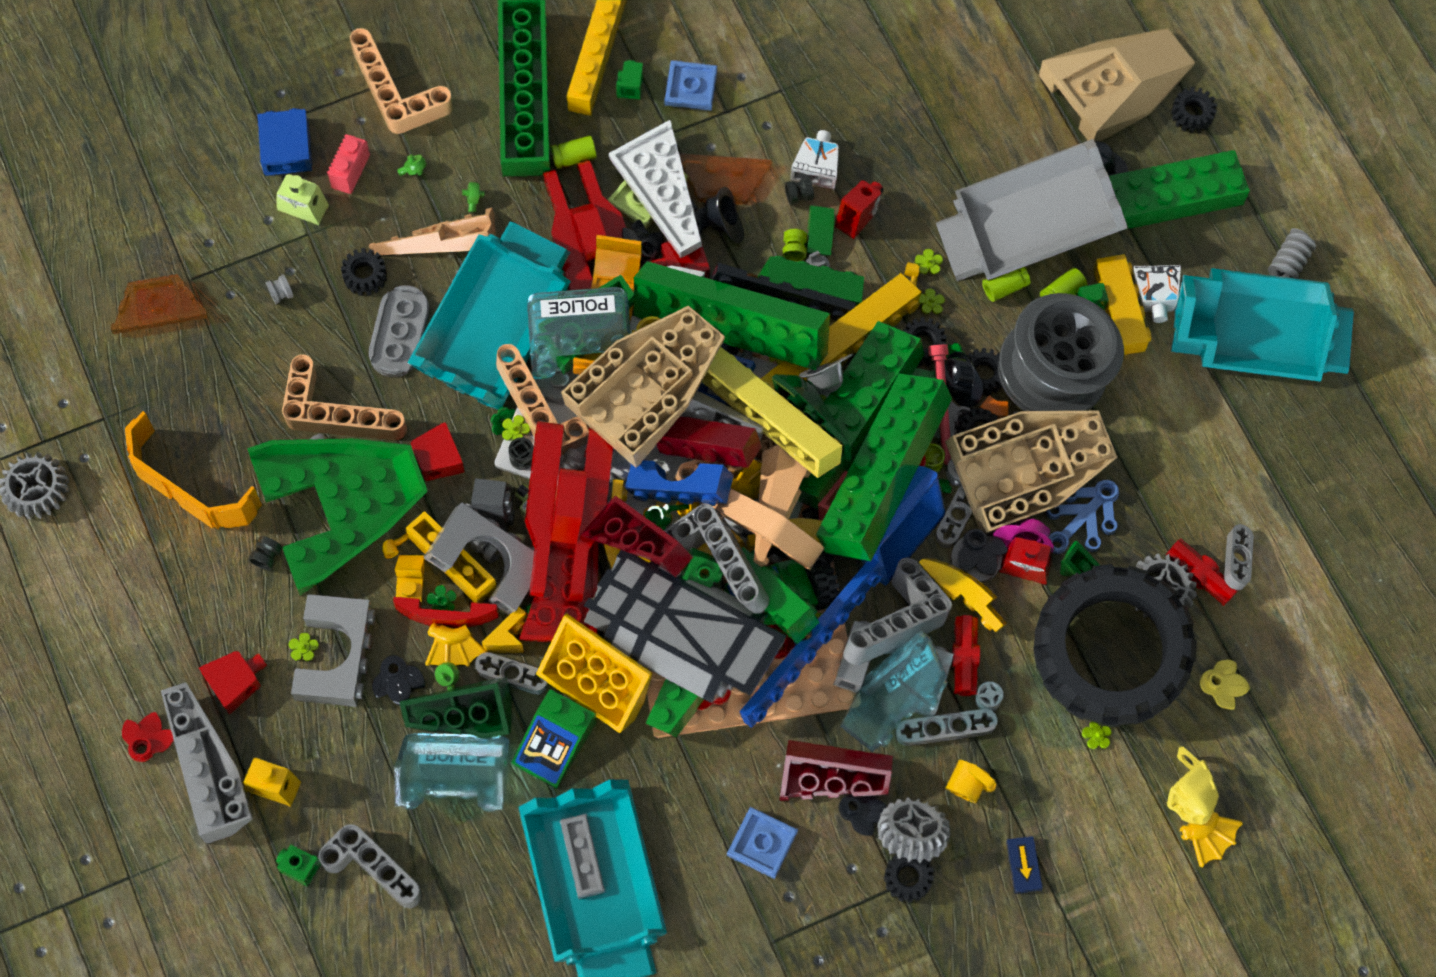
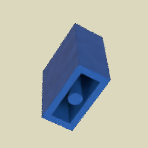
M294 108L289 111H268L257 114L260 160L264 175L313 171L309 120L306 109Z

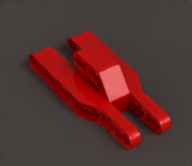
M590 160L578 163L579 174L590 204L573 209L568 208L556 171L552 170L543 173L545 185L555 212L551 231L552 242L571 252L561 270L564 271L563 276L571 281L568 286L570 295L579 298L591 292L593 278L587 261L595 260L597 235L622 238V228H626L621 212L602 196Z
M538 421L535 431L525 524L534 546L530 596H544L550 546L573 549L568 601L582 602L588 552L595 541L585 538L581 534L607 505L613 447L593 429L588 428V443L584 452V457H586L584 471L560 468L559 472L564 425Z

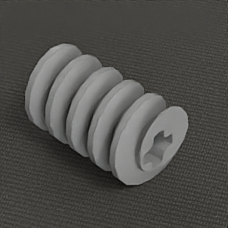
M1292 228L1285 242L1281 245V249L1272 260V264L1268 267L1269 274L1271 276L1298 279V273L1303 271V266L1308 262L1307 258H1310L1312 251L1316 249V243L1304 231Z

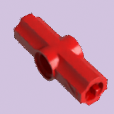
M1180 538L1166 553V555H1170L1172 562L1179 558V566L1182 567L1187 564L1188 568L1185 572L1193 573L1194 575L1190 581L1197 582L1196 588L1205 589L1223 606L1239 591L1230 588L1226 584L1224 575L1219 571V566L1213 559L1206 555L1201 556L1183 539Z
M962 615L956 617L954 623L955 643H953L952 654H954L952 658L954 694L971 696L976 695L978 689L977 668H979L980 663L978 618L972 615Z

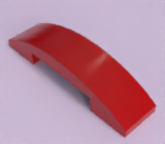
M394 597L393 599L395 608L399 613L413 621L428 626L436 623L439 626L444 625L453 629L466 625L468 628L488 623L499 616L497 604L471 602L470 612L422 609L420 599Z

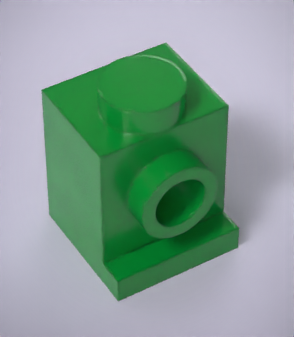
M633 60L624 61L623 70L618 71V81L616 82L617 98L640 100L643 63Z
M1104 283L1079 288L1077 296L1092 301L1105 311L1108 296Z
M691 547L689 554L693 558L681 571L682 579H689L711 588L714 582L719 583L723 572L713 555ZM702 569L709 570L707 574L700 572Z
M290 844L288 850L283 848L276 859V863L279 864L277 869L280 873L306 887L309 886L321 866L318 857L312 856ZM294 858L300 859V862L297 866L291 865Z

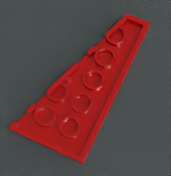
M597 541L594 542L588 552L582 602L568 601L573 549L552 546L548 559L544 596H534L518 641L552 642L565 614L570 615L597 634L595 627L584 622L589 611L588 608L584 607V604L588 598L595 596L598 589Z

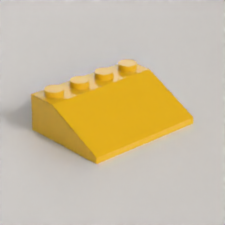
M565 614L536 675L577 704L595 713L597 718L618 733H621L635 721L645 701L652 673L570 615Z

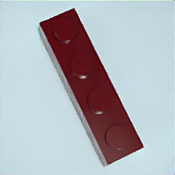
M680 416L656 444L661 454L749 468L762 447L756 428Z

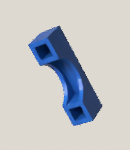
M643 460L637 468L631 464L625 489L633 495L634 499L643 502L648 501V499H656L663 503H670L671 500L684 504L702 502L703 504L715 506L717 503L727 504L734 475L724 465L700 463L697 469L687 478L679 481H668L666 471L655 461Z

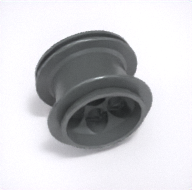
M1066 293L1044 295L1033 300L1023 309L1017 319L1015 328L1005 338L998 362L999 378L1006 394L1023 411H1088L1100 400L1106 386L1120 371L1124 358L1123 340L1112 318L1092 301Z

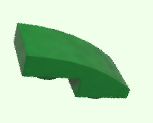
M811 205L807 226L806 253L812 254L819 251L821 255L831 256L834 209Z

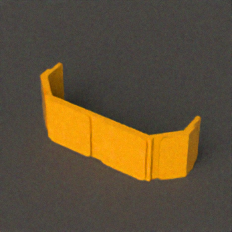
M597 235L591 292L619 275H622L634 292V276L640 268L642 241ZM634 305L581 359H573V374L580 375L614 342L629 335Z
M142 411L137 418H134L126 426L125 435L127 451L129 453L128 458L138 477L169 499H175L183 509L211 528L246 526L256 517L262 503L253 486L250 487L238 503L208 508L142 462L141 447L155 432L147 414Z

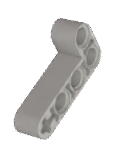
M349 824L342 827L319 851V861L327 872L339 873L354 859L401 906L410 909L420 903L422 895L417 883L356 825ZM349 835H358L356 843L351 845L345 843ZM375 852L377 853L375 861L371 863L364 861L366 854ZM330 854H339L337 862L333 864L326 863V858ZM394 870L396 872L394 879L390 881L383 880V875L386 871ZM401 883L407 891H412L413 896L411 898L404 896L399 888Z

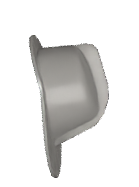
M849 354L832 363L819 365L817 370L808 369L800 373L799 376L806 377L807 381L812 382L819 394L834 392L839 389L843 382L841 362L853 354Z

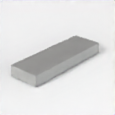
M586 814L560 820L578 899L605 893Z

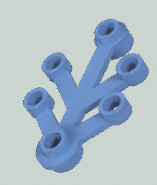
M1102 480L1095 487L1080 488L1074 493V497H1069L1065 500L1068 503H1072L1077 498H1093L1088 504L1059 505L1055 507L1059 512L1058 514H1052L1050 510L1046 511L1047 517L1052 520L1058 519L1061 515H1077L1062 532L1056 531L1049 536L1052 543L1055 541L1061 543V547H1054L1052 553H1063L1067 549L1069 539L1085 522L1087 528L1085 548L1089 552L1098 551L1101 540L1098 537L1096 510L1101 505L1104 514L1101 530L1106 535L1115 533L1117 522L1114 520L1113 503L1119 496V488L1113 481ZM1102 491H1109L1110 496L1103 495ZM1105 524H1112L1113 529H1107ZM1089 541H1095L1097 546H1090Z

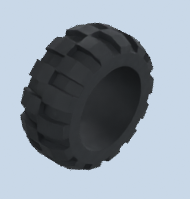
M1113 564L1094 566L1092 570L1081 574L1077 572L1061 583L1057 591L1049 596L1040 612L1035 628L1033 650L1036 668H1038L1043 680L1042 684L1051 697L1060 702L1067 712L1081 720L1086 719L1099 723V726L1119 727V725L1133 723L1136 725L1153 718L1165 708L1167 709L1180 695L1191 677L1190 674L1196 660L1197 640L1194 637V622L1187 606L1182 605L1176 596L1177 592L1163 579L1159 581L1148 575L1147 570L1130 565L1128 568L1113 567ZM1106 601L1124 602L1137 607L1153 621L1162 641V661L1155 676L1140 687L1119 692L1097 688L1085 681L1075 671L1067 655L1065 636L1073 619L1087 607Z

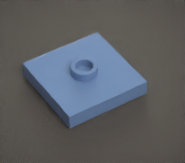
M671 60L665 105L712 111L718 66Z
M750 807L727 852V856L775 879L798 833V829Z

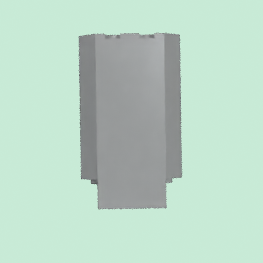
M1094 139L955 191L958 199L954 200V204L958 214L936 222L957 282L984 272L987 280L1128 228Z

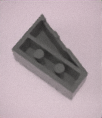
M475 478L471 500L472 508L477 510L478 514L484 518L496 521L500 525L499 528L508 533L509 525L513 526L515 519V510H513L515 487L503 481Z

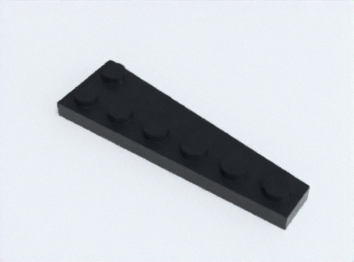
M722 263L717 264L710 277L711 280L830 313V318L835 321L855 308L856 302L808 288L796 290L791 283L784 281L780 284L769 282L770 277L760 275L759 278L747 276L746 270Z

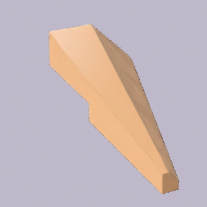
M493 208L485 209L486 213L484 215L472 217L469 214L465 215L464 219L450 222L445 221L412 231L413 236L399 239L398 236L391 237L390 241L376 244L371 243L369 249L374 250L375 254L378 252L380 255L470 251L478 234L484 236L492 234L496 236Z
M778 445L763 451L759 503L789 520L801 494L799 486L803 478L809 477L811 472ZM756 535L754 562L762 567L769 562L767 554L773 544Z

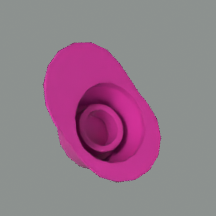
M1024 519L1016 522L1015 525L1002 526L993 533V536L1000 538L1006 547L1015 537L1049 545L1052 552L1054 549V545L1049 538L1050 529L1036 519Z

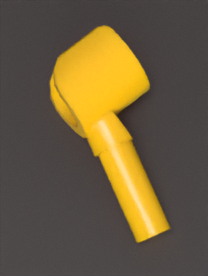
M908 262L904 276L911 277L910 282L917 287L919 265Z
M407 533L398 539H389L383 543L382 551L386 559L398 555L397 546L409 539Z

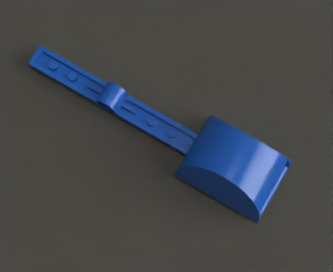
M918 466L872 560H861L864 566L819 617V623L807 634L811 637L807 640H801L798 644L794 642L795 647L739 711L745 724L753 728L757 722H761L765 718L770 706L778 702L787 686L798 679L803 667L807 663H811L820 647L831 640L833 632L839 625H843L847 621L849 613L853 608L863 602L869 589L875 587L879 582L886 586L892 579L899 560L910 558L943 519L946 512L938 474L927 467Z

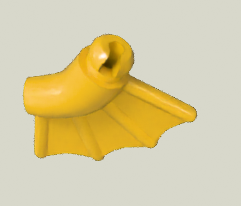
M754 459L749 468L743 467L738 476H733L731 489L752 500L757 499L760 491L762 463Z
M433 623L428 630V635L434 637V643L425 665L439 666L441 663L450 662L454 665H466V667H469L476 657L487 651L471 636L466 625L453 629Z
M1213 812L1206 824L1189 823L1188 826L1183 825L1180 828V832H1183L1181 838L1193 841L1199 866L1204 867L1210 860H1221L1225 850L1231 845H1236V832L1243 823L1239 820L1221 817L1216 812Z

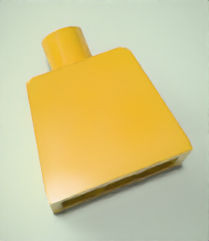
M254 758L244 780V791L291 807L301 781L287 768ZM285 783H288L287 788L284 790Z

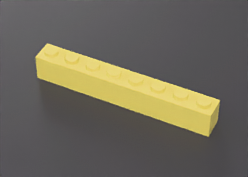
M720 347L702 380L703 384L736 411L763 426V433L817 478L841 464L842 445L837 439L832 438L820 425L811 421L801 410L789 403L784 396L779 395L767 382L762 381L751 369L746 368L732 354H729Z

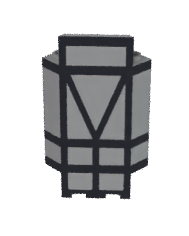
M620 550L616 556L612 570L608 569L598 583L595 596L588 598L584 604V607L589 609L584 622L604 632L603 639L638 664L710 703L714 702L719 696L723 698L727 690H732L733 687L750 696L787 637L764 623L767 616L766 613L751 612L736 597L713 585L709 588L692 580L682 579L681 572L677 577H674L660 565L654 562H647L623 550Z

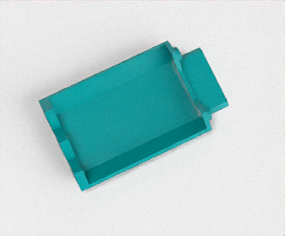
M509 222L501 238L492 234L489 236L478 234L407 363L430 378L434 379L435 377L444 382L448 387L463 395L466 393L478 400L479 403L499 410L510 392L496 366L497 350L502 345L512 344L519 350L525 363L528 361L539 340L537 337V325L550 318L541 317L540 300H554L563 297L571 281L563 276L564 271L561 269L571 252L514 222ZM504 357L502 358V360L505 362H511L513 361V358Z
M609 779L592 789L572 788L556 798H534L519 806L554 961L566 962L567 965L575 964L578 977H645L657 974L650 945L657 943V938L667 934L629 780ZM586 814L605 893L578 899L560 820Z

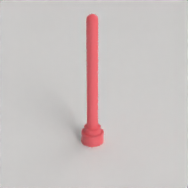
M948 344L928 346V355L934 361L935 378L943 379L946 384L944 360H947L946 355H949ZM947 409L940 423L941 447L945 452L943 462L945 465H948L951 460L945 443L951 437Z

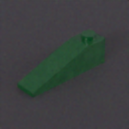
M775 374L772 376L775 391L779 395L784 396L795 408L801 410L811 421L820 425L832 438L837 439L842 445L841 456L850 461L852 455L849 442L817 392L815 385L810 381L806 382L798 375Z
M507 677L477 682L399 702L405 727L452 732V734L472 735L483 739L511 733L512 698Z

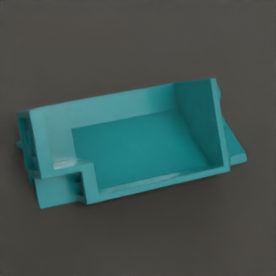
M1211 268L1209 278L1183 275L1174 314L1173 328H1175L1171 352L1200 355L1202 367L1321 382L1323 373H1327V371L1344 374L1349 372L1354 311L1353 308L1338 307L1337 303H1334V292H1331L1330 285L1326 282Z

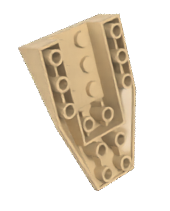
M1167 28L1096 42L1043 60L1039 77L1051 93L1057 90L1062 92L1080 116L1079 130L1087 140L1102 141L1150 115L1191 70L1195 62Z
M687 306L614 342L561 392L565 405L637 468L689 406L725 340V336L690 306Z
M1021 411L953 435L945 441L978 528L984 531L985 534L993 532L1002 526L1011 525L1058 507L1117 458L1099 411Z

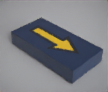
M1034 837L1007 839L1006 845L1014 893L1041 891L1042 884Z

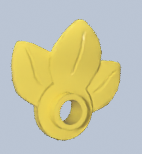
M1232 660L1217 662L1213 669L1204 672L1200 679L1202 691L1212 695L1216 704L1227 710L1235 709L1234 697L1243 696L1250 690L1246 679L1236 674L1237 663Z

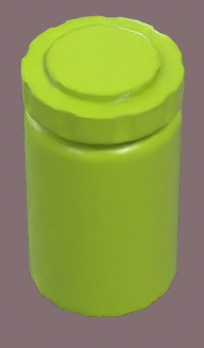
M591 136L560 143L558 146H551L553 162L557 169L562 168V166L568 167L584 161L597 159Z
M1022 267L990 280L984 279L982 286L988 299L994 302L1030 285L1031 281L1026 268Z
M1073 267L1040 291V296L1055 293L1077 295L1080 287L1087 286V281L1084 275Z

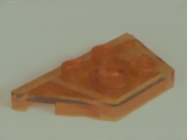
M680 154L681 164L684 166L688 180L694 188L698 202H705L717 196L720 188L727 187L732 192L736 204L747 205L752 197V193L759 187L762 178L767 171H770L772 166V160Z
M178 274L129 282L124 292L125 297L118 307L119 313L116 321L111 324V331L113 334L203 319L208 318L206 310L199 304Z

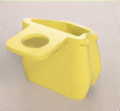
M1181 746L1177 757L1190 771L1171 787L1167 806L1170 810H1174L1185 822L1203 825L1211 818L1217 805L1219 794L1204 760L1199 761L1187 749ZM1184 755L1188 756L1192 760L1194 765H1191L1185 759Z

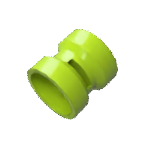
M800 229L786 230L783 237L785 246L783 247L782 257L796 262L804 260L807 252L804 245L807 243L808 234Z
M930 443L924 454L926 457L925 467L932 469L938 474L943 467L945 452L941 446Z

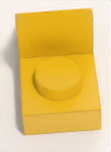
M399 555L395 567L397 576L396 597L418 598L422 605L425 569L424 555Z
M520 607L515 612H512L482 641L483 648L489 653H523V645L513 635H519L522 632L526 621V612Z

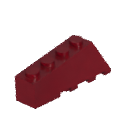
M617 496L613 497L581 534L585 538L654 562L674 577H677L693 558L680 542Z
M788 740L779 801H788L789 798L801 797L802 800L813 799V796L826 795L829 798H838L839 795L852 794L853 796L887 795L892 773L893 756Z

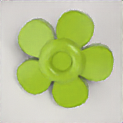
M931 249L924 250L923 255H917L915 263L919 265V273L926 275L928 271L934 275L939 273L940 267L938 265L943 262L942 256L937 254L933 257L934 252Z
M927 289L925 295H920L919 303L923 305L921 307L923 313L929 314L932 311L934 314H940L943 308L941 305L945 299L941 294L935 296V290Z
M516 415L513 421L509 418L503 421L502 425L506 430L502 432V437L506 441L512 438L513 440L523 437L522 434L527 435L530 432V427L524 423L525 419L523 416Z
M301 633L299 635L300 642L295 638L289 641V647L293 650L291 657L293 660L299 661L303 656L304 660L308 662L314 658L312 651H316L319 648V644L315 639L310 640L308 633Z
M1091 721L1089 727H1085L1082 730V736L1089 739L1087 741L1088 747L1096 749L1099 745L1105 749L1110 745V740L1106 738L1111 735V729L1108 726L1101 728L1098 725L1099 723Z

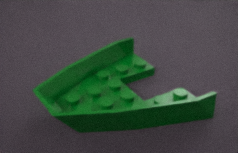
M350 438L271 440L247 448L266 503L315 486L328 521L329 531L282 547L299 596L323 581L388 532L428 492L411 445Z

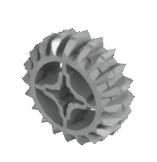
M27 452L26 459L17 456L18 462L16 464L9 462L10 470H2L5 478L0 479V485L2 486L0 488V495L3 496L1 500L4 505H7L8 510L12 513L15 512L18 517H22L25 514L26 518L31 520L35 514L37 518L41 519L43 512L51 515V508L60 509L58 501H66V497L63 494L69 492V487L66 485L69 483L66 470L60 466L61 464L57 459L53 460L48 454L43 457L41 453L37 452L33 457L31 453ZM48 473L53 476L51 488L46 484ZM17 484L22 487L20 499L16 497Z
M1159 553L1155 555L1154 560L1147 556L1144 562L1141 560L1137 562L1136 567L1147 570V574L1160 572L1158 577L1153 578L1159 581L1163 579L1177 592L1176 596L1180 598L1179 600L1182 605L1191 608L1193 605L1192 599L1197 594L1193 590L1196 588L1197 582L1190 581L1194 575L1193 573L1185 572L1188 568L1187 564L1181 567L1178 565L1180 562L1179 558L1172 562L1170 561L1171 557L1169 554L1162 559ZM1170 575H1171L1178 583L1174 582V581L1170 578Z
M907 798L905 802L897 799L895 804L889 803L888 807L881 813L878 821L879 840L882 841V847L888 848L889 854L896 853L898 860L905 857L909 862L912 859H916L921 863L923 858L931 861L933 856L939 857L941 852L945 850L950 838L949 821L945 818V813L939 812L938 806L931 807L929 801L926 803L920 802L919 798L916 801H911Z

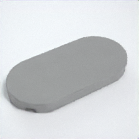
M408 285L398 286L390 293L387 292L381 300L369 346V358L373 368L384 376L400 377L409 373L414 368L407 362L426 330L430 313L427 298L416 287Z

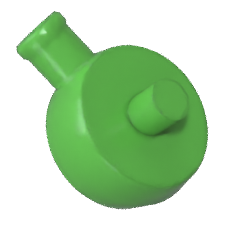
M409 155L404 167L397 170L400 176L406 173L409 175H421L427 163L422 155Z
M469 182L468 189L462 190V195L467 196L468 212H476V204H478L479 197H484V191H480L479 183Z
M444 662L436 668L435 678L441 686L452 689L455 688L454 684L459 679V670L453 663Z

